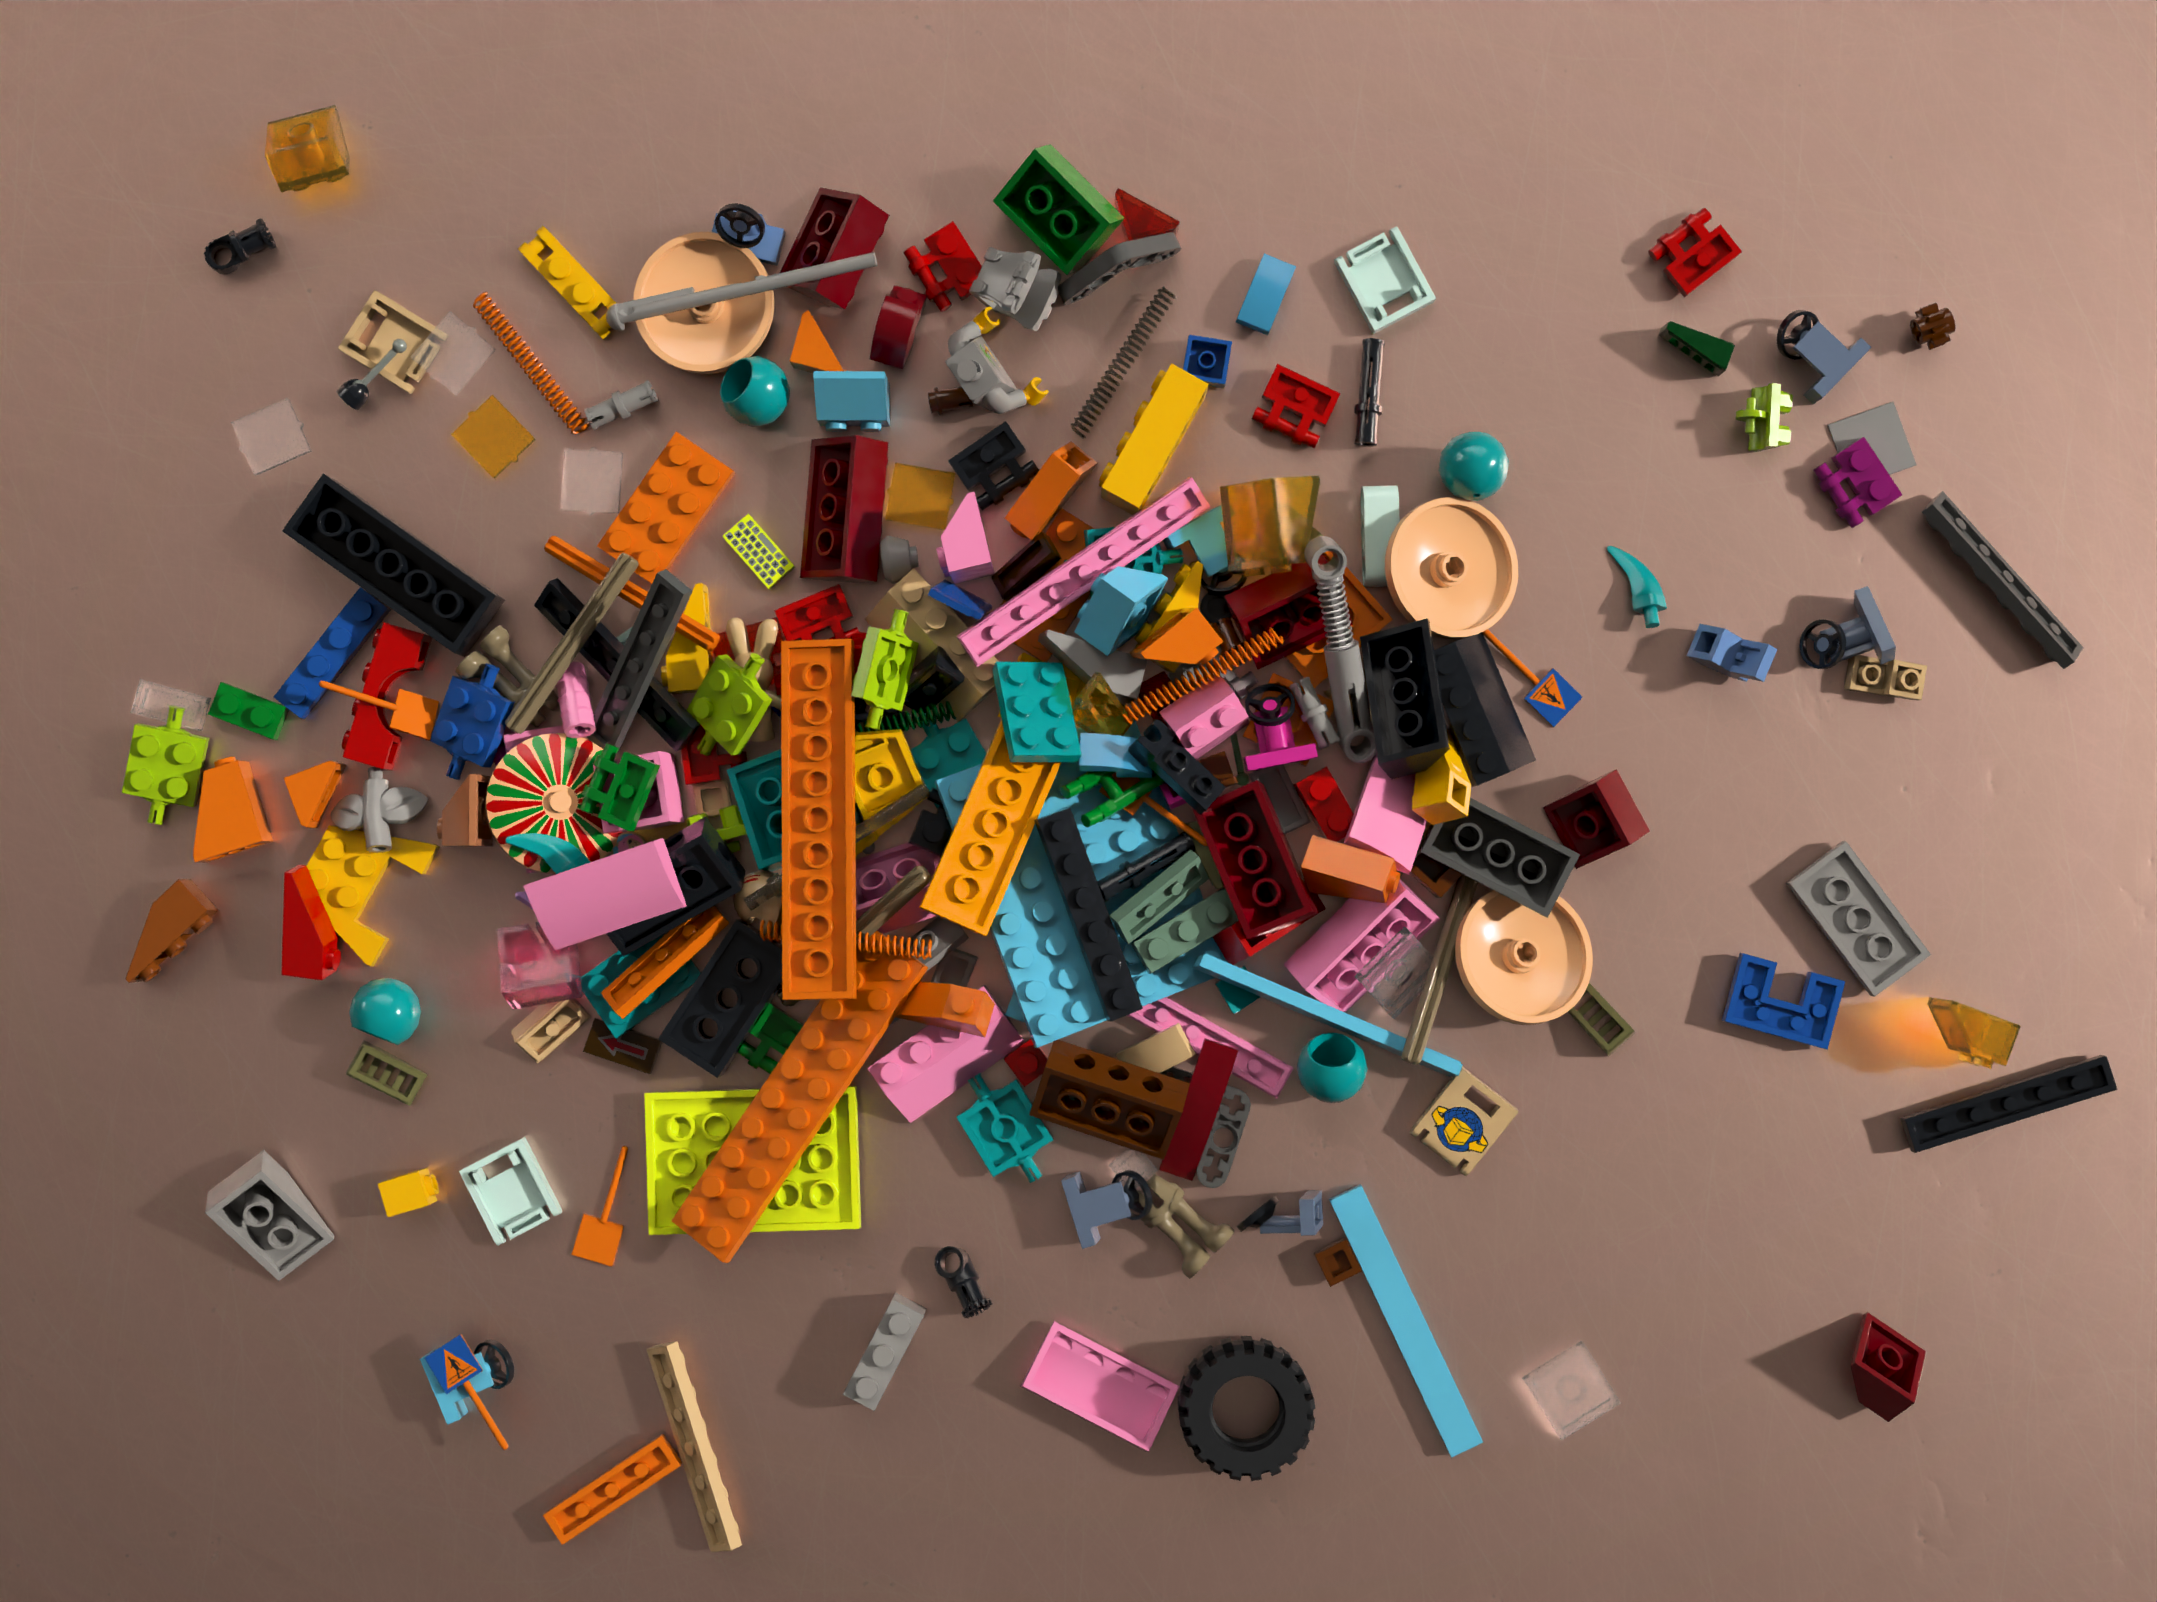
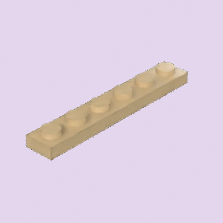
M678 1341L657 1344L646 1350L710 1551H732L742 1545L739 1527L728 1502L727 1489L721 1480L717 1467V1457L712 1451L707 1436L706 1423L700 1414L695 1388L691 1384L686 1370L684 1354L679 1348Z

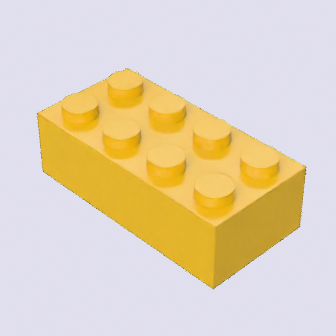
M1172 363L1167 372L1162 369L1159 371L1151 386L1152 391L1150 395L1153 396L1149 403L1145 400L1142 401L1133 418L1135 419L1133 423L1135 429L1132 434L1128 431L1124 433L1116 448L1118 450L1116 456H1118L1115 464L1108 462L1099 478V486L1102 487L1101 498L1131 515L1143 509L1203 403L1208 383Z

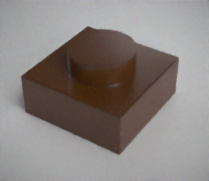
M1346 1238L1314 1252L1330 1287L1362 1272Z

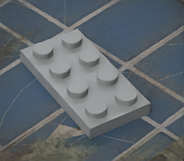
M1846 841L1839 843L1786 883L1870 996L1875 997L1931 955Z

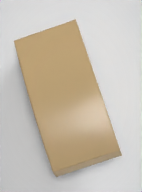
M1857 655L1848 660L1844 689L1919 701L1922 700L1927 665L1900 660H1892L1880 664L1878 658Z
M1177 1023L1154 1033L1143 1041L1122 1049L1115 1055L1118 1060L1161 1073L1193 1057L1196 1053L1181 1025Z

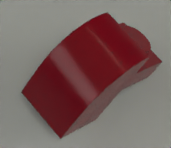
M893 286L890 295H886L878 316L872 340L870 360L899 369L904 368L913 347L916 326L926 306L927 296L909 288Z

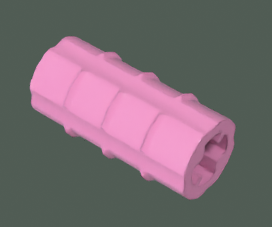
M572 662L556 684L557 701L561 710L560 717L562 718L564 733L569 738L587 737L596 730L595 714L592 710V698L589 693L586 670L584 665L579 662Z

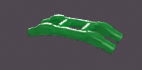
M1088 771L1077 777L1074 781L1063 785L1061 793L1066 799L1090 790L1100 782L1111 799L1081 815L1082 824L1088 828L1098 822L1109 819L1124 807L1166 782L1154 772L1152 773V778L1138 777L1140 781L1123 792L1112 776L1116 771Z

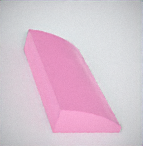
M1376 753L1368 771L1344 844L1394 858L1397 870L1409 875L1427 823L1424 818L1412 811V796L1416 773L1391 779L1379 766Z
M663 838L523 885L537 920L554 950L687 906Z
M1055 1321L1051 1325L1020 1387L1145 1452H1149L1180 1387Z

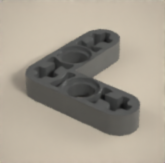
M1174 232L1119 243L1103 252L1058 286L1059 295L1064 305L1072 304L1091 294L1122 270L1164 261L1177 254L1182 248Z
M1174 1066L1160 1073L1167 1075L1168 1072H1172L1173 1078L1184 1081V1077L1190 1078L1192 1072ZM1230 1085L1226 1086L1223 1097L1233 1099L1234 1095H1239L1240 1102L1244 1104V1108L1242 1110L1236 1109L1235 1113L1231 1114L1229 1113V1106L1223 1103L1220 1104L1196 1170L1199 1181L1209 1188H1216L1225 1183L1250 1112L1251 1103L1247 1094L1241 1089ZM1220 1128L1231 1130L1234 1136L1231 1145L1225 1148L1218 1147L1213 1141L1215 1131ZM1209 1148L1218 1154H1229L1226 1161L1221 1157L1219 1158L1217 1168L1222 1171L1220 1177L1214 1176L1212 1181L1207 1180L1206 1172L1202 1171L1204 1166H1211L1214 1158L1212 1154L1207 1155Z

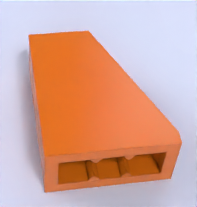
M1070 441L1050 455L1004 519L1011 523L1010 527L1016 534L1033 540L1039 533L1043 532L1098 462Z
M235 756L215 761L214 768L204 771L193 850L195 862L207 863L273 842L248 761L236 760Z
M1312 835L1301 865L1309 892L1386 903L1389 893L1396 892L1400 881V873L1397 872L1394 858Z

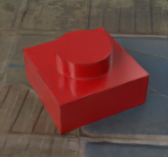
M1031 1038L1004 1057L1005 1062L1024 1087L1043 1074L1048 1059L1040 1047H1034Z

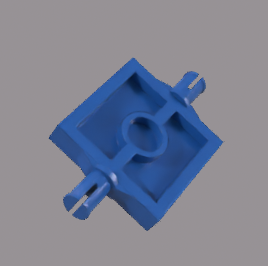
M486 663L479 683L462 679L459 676H452L429 740L445 748L453 756L446 776L460 780L466 761H471L487 768H491L506 728L505 721L511 714L515 703L502 697L493 688L500 670L499 667Z

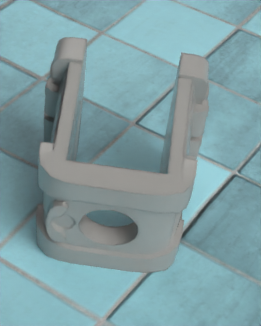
M989 247L984 256V264L977 279L973 281L969 292L985 306L992 307L993 309L991 310L1010 316L1026 329L1038 331L1043 319L1047 320L1052 310L1051 304L1055 303L1059 294L1058 285L1061 281V274L1050 268L1038 269L1041 256L1037 253L1030 251L1011 253Z

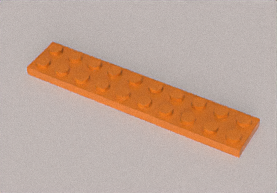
M853 639L781 641L782 1000L857 999L855 697L851 696L855 676Z
M878 930L874 932L876 934L875 950L878 947V939L881 934ZM872 935L869 937L868 940V949L871 946ZM883 935L882 951L884 950V947H885V940H886V936H885V935ZM892 940L889 942V952L892 948ZM896 944V952H898L899 945ZM857 949V999H821L671 1221L721 1262L729 1263L929 967L914 956L909 958L908 955L902 957L899 954L896 957L894 953L889 956L887 953L881 955L880 952L874 954L873 951L867 953L866 950L860 952Z

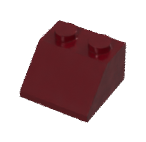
M1617 769L1586 783L1543 807L1563 846L1580 854L1575 864L1576 869L1625 848L1650 832Z

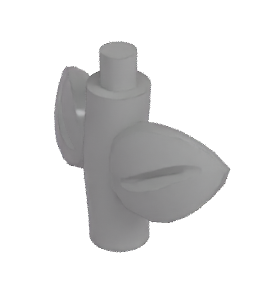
M370 767L368 768L369 779L363 782V796L350 794L343 797L331 811V819L338 828L344 831L364 828L367 851L381 853L392 849L388 823L405 824L411 821L425 808L428 803V797L408 787H393L389 789V781L383 779V769Z

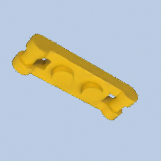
M542 225L535 232L537 236L528 244L524 242L517 249L604 340L611 333L609 331L611 327L606 320V313L600 319L594 314L602 306L609 309L616 302ZM548 246L553 253L543 261L538 254Z

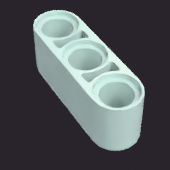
M1362 486L1360 504L1363 586L1388 587L1385 575V555L1391 534L1400 522L1398 486Z

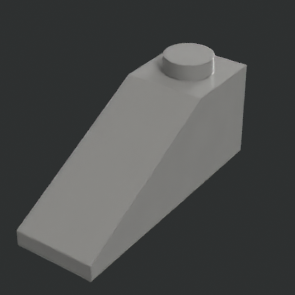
M1046 630L1039 635L1038 642L1095 694L1105 696V702L1116 706H1124L1126 703L1137 700L1147 660L1133 658L1131 654L1115 650L1107 656L1085 640L1052 630Z

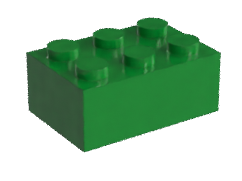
M1051 144L1035 148L993 200L1066 275L1082 269L1125 219Z

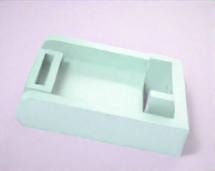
M1397 226L1389 230L1394 242L1393 245L1389 243L1383 232L1346 253L1351 267L1348 268L1342 256L1334 259L1341 277L1372 334L1432 304L1436 300L1432 289ZM1409 292L1414 303L1387 316L1383 305Z
M526 1137L459 1171L494 1242L498 1246L506 1242L501 1228H505L511 1240L549 1220L550 1217L545 1205L548 1206L553 1216L562 1213L561 1206ZM508 1154L514 1167L487 1179L482 1167Z

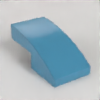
M1264 253L1236 323L1268 335L1296 266Z
M1080 733V749L1082 754L1079 759L1080 771H1116L1117 777L1152 778V769L1149 766H1142L1128 751V748L1137 738L1111 734Z

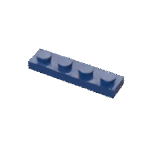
M360 587L277 691L274 698L299 718L305 719L328 691V689L320 687L319 682H335L391 609Z

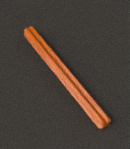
M551 536L544 546L545 552L597 584L601 583L610 568L557 536ZM628 580L618 596L641 610L648 591ZM682 613L675 631L702 648L713 651L720 640V636Z

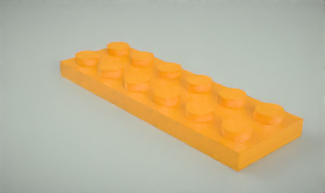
M1002 719L919 908L983 937H986L1034 828V820L1040 814L1062 763L1010 762Z

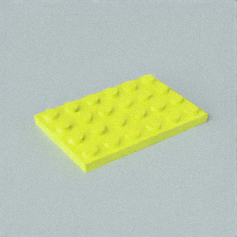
M848 1086L750 1232L861 1228L857 1086ZM760 1089L644 1093L649 1235L687 1234L671 1220Z

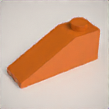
M919 982L896 1015V1018L985 1037L995 1003L985 991L954 984Z

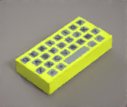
M749 513L722 536L769 590L795 568L793 563Z

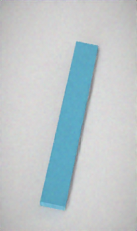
M1203 954L1196 958L1193 966L1196 970L1396 1055H1402L1407 1040L1404 1037L1211 955ZM1427 1047L1419 1063L1448 1077L1459 1076L1463 1065L1460 1061Z
M1362 1185L1355 1186L1330 1198L1329 1201L1451 1458L1483 1443Z

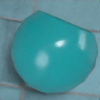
M760 356L739 359L727 370L720 386V396L726 412L736 421L751 427L762 426L774 422L784 412L790 397V387L784 371L776 363Z
M1467 432L1452 438L1442 450L1438 471L1444 486L1454 496L1465 500L1478 501L1494 495L1502 487L1507 478L1509 459L1502 443L1492 435L1484 432Z
M385 977L371 980L360 987L352 999L349 1016L353 1028L399 1045L409 1039L417 1029L421 1008L419 998L410 986L397 979Z
M1334 1032L1324 1033L1310 1040L1302 1048L1297 1063L1298 1076L1303 1088L1314 1098L1327 1103H1340L1354 1096L1362 1088L1368 1070L1364 1051L1351 1038Z

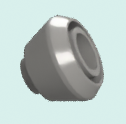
M886 536L881 541V559L885 580L895 584L907 575L912 568L919 567L916 546L910 547L908 540Z

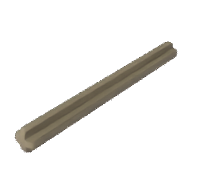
M621 553L506 719L505 725L509 729L520 734L525 731L638 567L637 560L627 553Z
M915 866L856 920V944L859 931L862 932L861 943H863L866 932L869 933L870 937L931 882L932 876L924 866ZM782 989L778 992V998L786 1007L794 1006L800 1001L782 1000Z
M1463 874L1458 878L1401 1055V1059L1410 1064L1418 1065L1422 1060L1455 957L1457 931L1465 913L1471 907L1478 885L1477 881Z

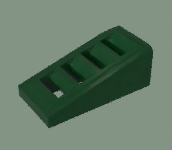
M1672 321L1665 324L1659 332L1660 337L1711 373L1719 376L1726 371L1735 347L1733 343Z

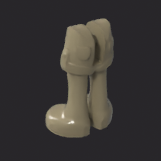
M499 625L483 639L480 647L488 655L499 661L521 684L517 688L498 672L493 685L504 698L515 702L512 708L513 711L536 676L513 654L508 644L509 633L504 627ZM477 650L469 654L459 664L455 672L462 679H472L475 677L481 679L485 664L491 663ZM552 690L543 703L552 711L559 706L558 696L554 690ZM538 710L530 724L539 727L546 718Z
M1154 1174L1147 1181V1184L1157 1197L1164 1200V1203L1158 1208L1152 1200V1208L1149 1214L1140 1220L1151 1229L1157 1226L1177 1245L1184 1258L1182 1271L1190 1279L1207 1263L1211 1254L1197 1244L1171 1216L1175 1214L1201 1237L1205 1245L1213 1253L1217 1252L1231 1238L1235 1231L1228 1224L1215 1225L1206 1221L1183 1199L1185 1193L1181 1187ZM1138 1190L1139 1202L1145 1207L1144 1193Z

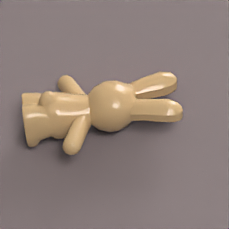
M731 618L727 622L726 633L735 656L734 662L744 668L752 653L760 655L764 659V663L755 677L761 689L772 699L749 741L763 742L773 740L775 732L771 721V706L781 710V695H777L776 692L768 688L774 676L770 657L778 634V624L774 619H766L759 625L754 652H751L745 623L740 618Z

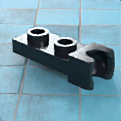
M1154 720L1143 732L1144 736H1140L1128 748V751L1142 766H1149L1201 815L1226 787L1174 739L1176 735L1162 721Z

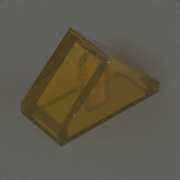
M1095 672L1075 699L1072 708L1075 724L1088 733L1124 736L1132 725L1128 724L1122 717V714L1128 717V713L1101 673Z

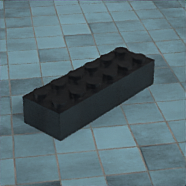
M324 473L282 530L443 646L463 657L467 655L505 601V599L344 485Z

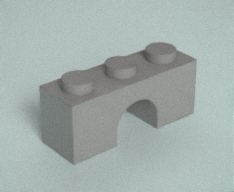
M895 1292L843 1393L844 1396L875 1411L927 1308Z

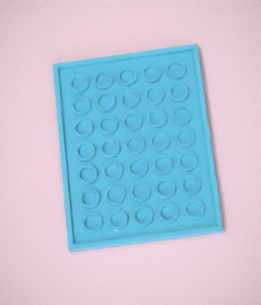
M1126 711L1076 729L1079 744L1080 733L1111 734L1137 739L1141 734L1133 718L1132 724H1128L1122 717V714L1128 717ZM1079 760L1078 762L1061 763L1037 818L1039 819L1065 808H1071L1097 881L1119 870V865L1125 861L1131 863L1179 836L1176 825L1145 802H1143L1134 816L1121 809L1109 819L1098 822L1088 828L1085 827L1081 822V815L1095 809L1096 806L1106 802L1109 798L1099 792L1102 787L1100 782L1090 790L1069 799L1062 795L1061 787L1074 781L1077 777L1088 772L1080 771ZM982 764L934 782L952 831ZM1156 787L1148 797L1170 812L1160 787ZM1035 824L992 922L990 931L1034 1047L1038 1048L1107 1020ZM1172 864L1140 881L1141 885L1135 889L1128 888L1105 902L1109 915ZM1198 887L1135 940L1202 901L1203 896L1200 888ZM1113 924L1142 1006L1215 978L1193 968L1197 956L1208 954L1227 962L1215 940L1211 937L1155 972L1148 974L1131 943L1128 944L1120 937Z

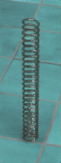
M1165 286L1157 290L1158 294L1154 295V300L1150 301L1151 306L1146 307L1147 312H1143V318H1139L1140 324H1135V329L1131 330L1132 335L1127 336L1128 341L1123 342L1124 347L1120 348L1121 353H1116L1117 359H1112L1113 365H1108L1109 370L1105 371V376L1101 377L1102 382L1097 383L1098 388L1093 389L1094 394H1089L1091 400H1086V405L1082 406L1083 411L1078 412L1079 417L1074 418L1075 423L1070 424L1073 431L1083 439L1086 436L1075 427L1087 433L1090 431L1079 421L1090 427L1094 426L1082 415L1097 421V418L1086 409L1097 415H1101V412L1096 410L1091 404L1098 406L1102 410L1105 409L1093 397L1106 404L1109 403L1108 400L1103 398L1098 392L1112 398V395L1104 390L1101 385L1116 392V389L1105 380L1112 382L1116 386H1120V383L1115 381L1109 374L1124 380L1112 368L1119 370L1125 375L1127 374V371L1122 369L1116 362L1128 369L1131 368V365L1123 361L1120 356L1135 363V360L1129 357L1123 350L1135 357H1139L1138 353L1130 349L1128 345L1135 347L1139 351L1143 350L1131 339L1138 341L1142 345H1146V342L1135 333L1142 335L1147 340L1150 339V336L1142 332L1138 327L1145 329L1151 334L1154 333L1142 321L1149 323L1154 328H1158L1157 324L1149 320L1146 315L1158 322H1162L1149 309L1156 311L1161 316H1165V313L1156 308L1154 304L1161 306L1165 310H1169V307L1161 303L1157 298L1163 299L1172 305L1173 302L1161 293L1164 292L1173 299H1176V295L1168 291Z

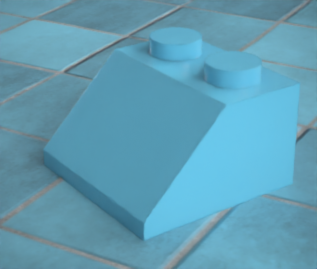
M813 371L816 417L819 425L825 426L826 431L844 432L847 431V426H860V430L864 432H880L882 427H890V383L885 371Z
M1120 566L1106 575L1101 573L1091 586V591L1094 592L1091 599L1084 603L1077 614L1080 621L1074 632L1109 656L1138 633L1149 617L1168 578L1163 574Z

